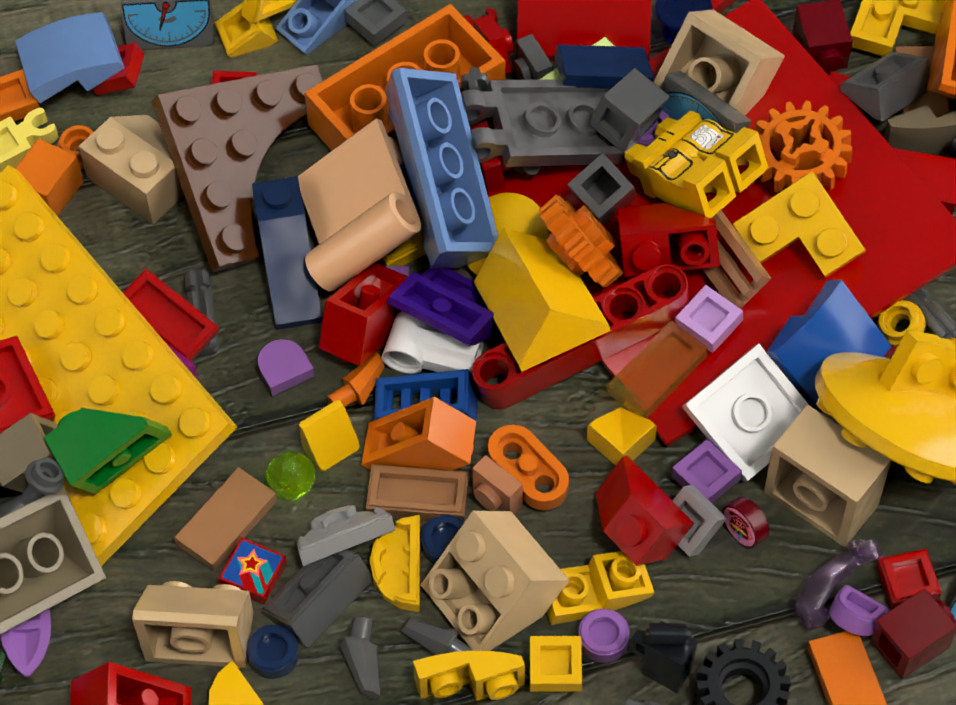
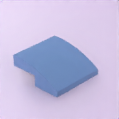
M103 12L88 13L58 20L38 28L15 41L30 93L39 103L47 100L77 80L88 92L125 69L110 23Z

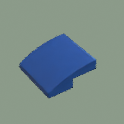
M841 279L827 280L804 316H790L767 352L809 406L822 413L823 411L816 404L819 396L815 388V376L823 361L828 356L841 352H857L885 357L891 348V344Z

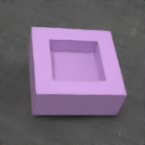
M705 285L675 317V327L713 353L743 321V310Z

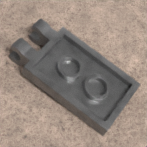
M562 79L490 80L485 91L475 89L462 91L461 95L469 125L477 124L486 118L492 117L495 129L486 127L475 128L471 132L479 163L487 162L496 156L502 155L505 167L589 165L601 153H604L613 164H627L624 157L625 152L623 153L589 125L603 95L610 89L563 86Z

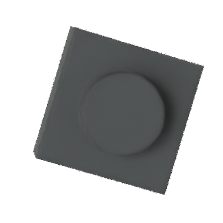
M357 0L344 10L345 21L374 46L407 22L406 10L394 0Z
M533 34L516 40V60L512 62V66L517 80H539L553 71V65Z

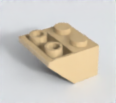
M472 511L425 577L421 587L473 651H491L542 618L566 586L569 579L511 511Z

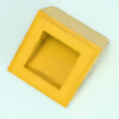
M245 0L214 23L227 56L231 58L269 47L278 42L269 17L251 23L241 15Z
M340 400L334 401L298 424L302 448L320 471H326L360 449L358 437Z

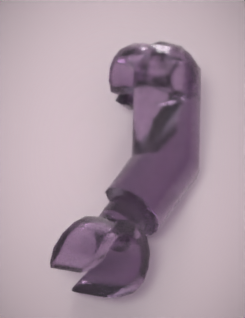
M855 539L846 546L848 554L836 556L809 575L794 606L796 615L801 616L802 623L807 629L818 628L829 621L830 615L824 604L836 585L848 579L852 575V571L860 564L884 556L877 541Z

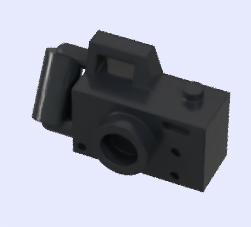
M660 621V623H649V628L645 631L637 629L632 636L630 650L642 658L643 675L678 694L693 670L697 640L691 635V631L687 629V624Z

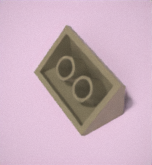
M64 487L56 494H47L0 517V634L106 578Z

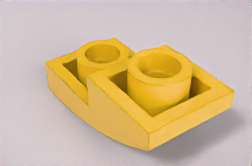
M623 551L593 555L588 565L560 569L569 581L546 612L551 625L581 620L588 613L597 609L615 611L651 598L655 592L645 564L636 566Z
M460 651L413 661L415 684L421 699L433 695L436 698L448 697L460 691L463 685L470 683L476 701L488 697L491 700H499L509 697L519 687L525 685V664L522 656L510 653Z

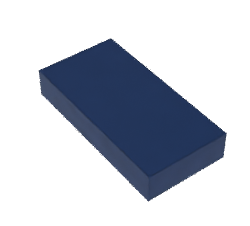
M557 45L554 57L560 78L563 80V86L611 89L634 68L653 82L654 76L644 47Z

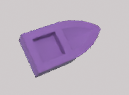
M50 608L0 634V640L8 659L26 678L34 673L45 657L51 637Z

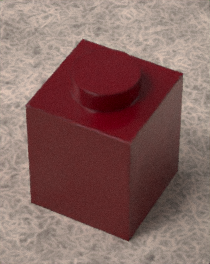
M830 0L796 5L792 30L793 36L826 73L848 68L853 40L841 1Z
M924 588L877 619L870 642L903 680L950 648L956 633L955 618L944 602L941 600L935 601Z

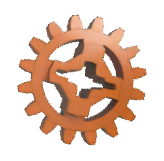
M790 101L786 102L785 113L780 114L772 108L769 110L768 122L758 120L756 123V131H758L769 167L759 176V180L766 182L773 178L774 192H780L785 186L789 187L812 171L820 183L829 190L834 188L835 176L841 178L846 176L847 163H851L853 146H850L851 131L842 130L843 118L841 116H836L832 119L828 118V106L824 105L818 112L811 110V102L805 101L802 109L796 110ZM770 148H771V149H774V156H773V154H772Z
M555 195L539 209L541 212L539 214L540 217L546 222L545 226L552 232L546 239L547 243L573 273L581 276L587 271L593 281H598L602 287H608L624 273L621 269L622 265L615 259L616 255L611 251L615 247V239L586 206L583 205L575 211L568 201L565 202L560 195Z

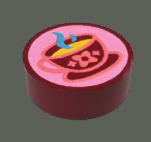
M738 497L722 509V514L727 518L724 524L731 536L740 545L746 548H754L769 536L767 518L760 507L752 500Z

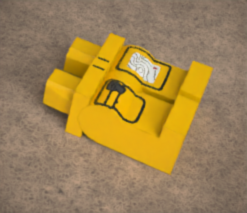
M691 110L679 120L670 117L665 118L657 125L654 133L656 139L651 144L644 146L636 143L624 155L629 172L640 179L645 195L654 199L658 197L675 207L708 218L715 216L736 197L735 191L741 193L769 168L758 131L743 127L740 131L734 133L723 129L717 122L711 119L702 120L699 113ZM738 165L748 166V168L740 174ZM705 193H715L716 196L708 202Z

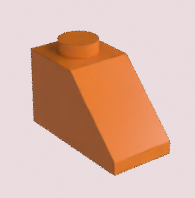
M436 397L429 398L369 422L361 465L367 469H371V464L450 471L467 466L471 462L474 449L476 421Z

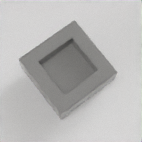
M694 485L683 486L673 499V502L694 522V525L678 544L691 557L701 553L727 518Z

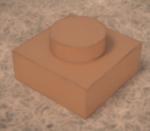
M485 455L472 468L474 496L489 511H511L515 515L523 507V484Z

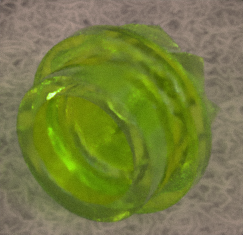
M287 450L285 453L275 456L269 463L266 470L267 484L271 490L283 499H299L308 493L315 482L314 465L305 455Z

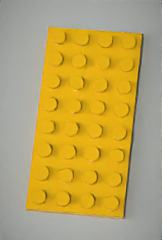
M7 165L0 173V340L18 336L56 415L54 420L56 424L65 415L81 408L145 417L168 427L172 433V436L97 494L71 486L65 475H63V487L102 566L226 440L237 426L17 169Z

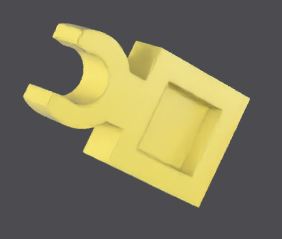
M36 108L30 111L25 116L24 122L16 125L11 116L0 121V173L7 165L16 168L38 138L50 144L59 138L54 123L42 129L37 128L48 122L43 108Z

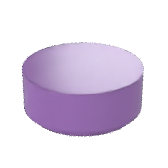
M597 609L588 613L582 619L579 625L578 636H581V649L585 656L596 662L607 663L617 660L625 653L629 643L630 632L629 626L622 615L610 609Z

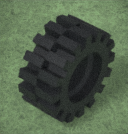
M735 639L733 648L730 649L726 642L717 645L716 654L710 650L704 658V664H700L694 697H696L695 705H735L724 696L722 685L729 677L738 674L754 678L762 689V697L753 705H787L791 686L790 675L785 676L787 666L783 659L777 663L775 662L776 652L770 647L765 654L760 652L761 643L752 640L751 648H743V639Z

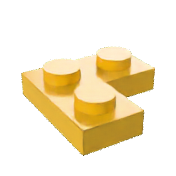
M863 0L850 32L853 40L852 47L885 56L893 51L902 25L936 35L946 0Z
M813 171L733 223L739 235L761 264L800 239L825 278L866 252Z

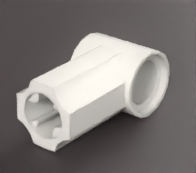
M401 311L396 314L381 358L388 367L405 374H417L421 372L422 368L435 372L469 369L472 374L473 364L477 357L482 354L483 342L469 346Z

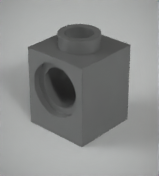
M634 68L603 95L589 125L624 153L656 123L670 96Z

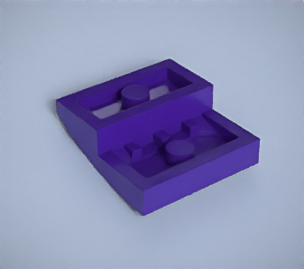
M430 266L422 275L413 272L388 298V304L469 346L483 342L499 330L494 322L493 312L487 309L476 289L474 281L449 268L431 269Z

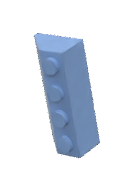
M397 68L391 72L385 92L389 104V116L394 124L401 150L400 153L404 161L402 165L406 169L412 200L421 222V231L424 239L423 248L429 258L431 269L461 268L486 258L498 238V232L456 73Z

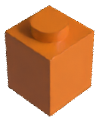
M39 138L15 168L57 216H59L84 182L76 155Z

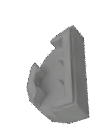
M347 505L332 509L314 518L310 522L311 530L304 537L300 536L297 540L302 565H308L396 530L392 515L379 507H374V512H357L354 505Z

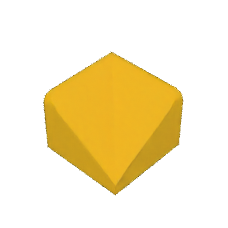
M620 407L595 419L587 426V441L616 466L623 456H629L634 460L655 441L657 426L649 419Z

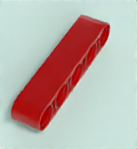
M663 264L594 297L593 299L608 322L611 331L523 372L520 370L506 342L484 352L477 357L472 368V374L481 401L492 409L511 407L674 325L675 317L690 302L686 274L675 265ZM667 290L678 292L670 298L658 296L661 292ZM625 311L635 313L634 316L626 320L615 318L619 313ZM497 375L507 377L500 384L490 385L487 383L489 379Z

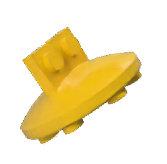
M907 330L891 359L865 353L841 352L832 354L823 361L815 376V388L819 396L816 404L820 410L832 416L843 427L841 435L845 440L858 447H870L886 458L904 466L909 475L921 482L931 483L934 478L950 481L956 485V338L945 339L935 334Z

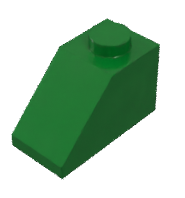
M81 408L61 418L57 428L46 435L44 439L69 484L97 494L172 436V433L168 427L145 417Z

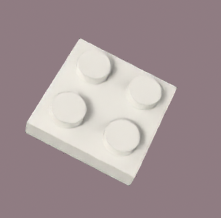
M757 344L681 407L707 439L742 470L741 480L746 482L770 463L773 445L809 404L761 345Z

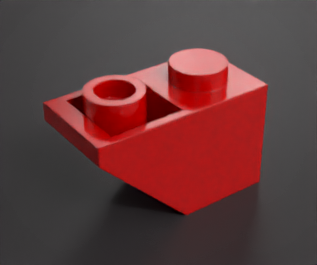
M666 203L617 208L625 277L638 276L663 264H672L682 270L720 266L716 220Z

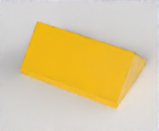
M507 228L502 229L476 276L474 284L487 309L493 312L494 322L522 372L611 331L608 322L579 274L573 273L559 255L552 250L545 238Z

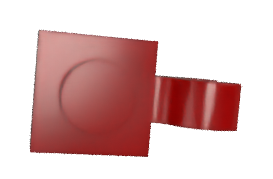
M492 8L485 9L486 15L476 19H472L469 14L465 15L464 18L505 59V74L511 73L509 54L514 53V46L509 31L506 28L501 29L499 27L496 11Z

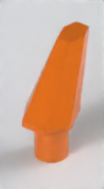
M378 352L342 378L344 386L327 396L329 404L336 400H340L344 407L354 401L360 405L365 404L376 384V378L380 377L385 368Z

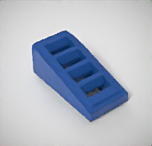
M469 369L376 378L374 420L412 406L414 393H420V402L432 398L433 393L440 394L441 401L474 419L477 426L478 390ZM394 392H401L400 409L393 410ZM453 394H458L456 404H453Z

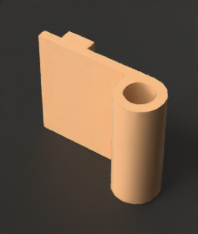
M377 118L298 176L301 196L319 243L318 246L306 254V266L315 282L327 291L334 292L421 230L418 212L399 166L404 161L396 140L387 135L382 120Z

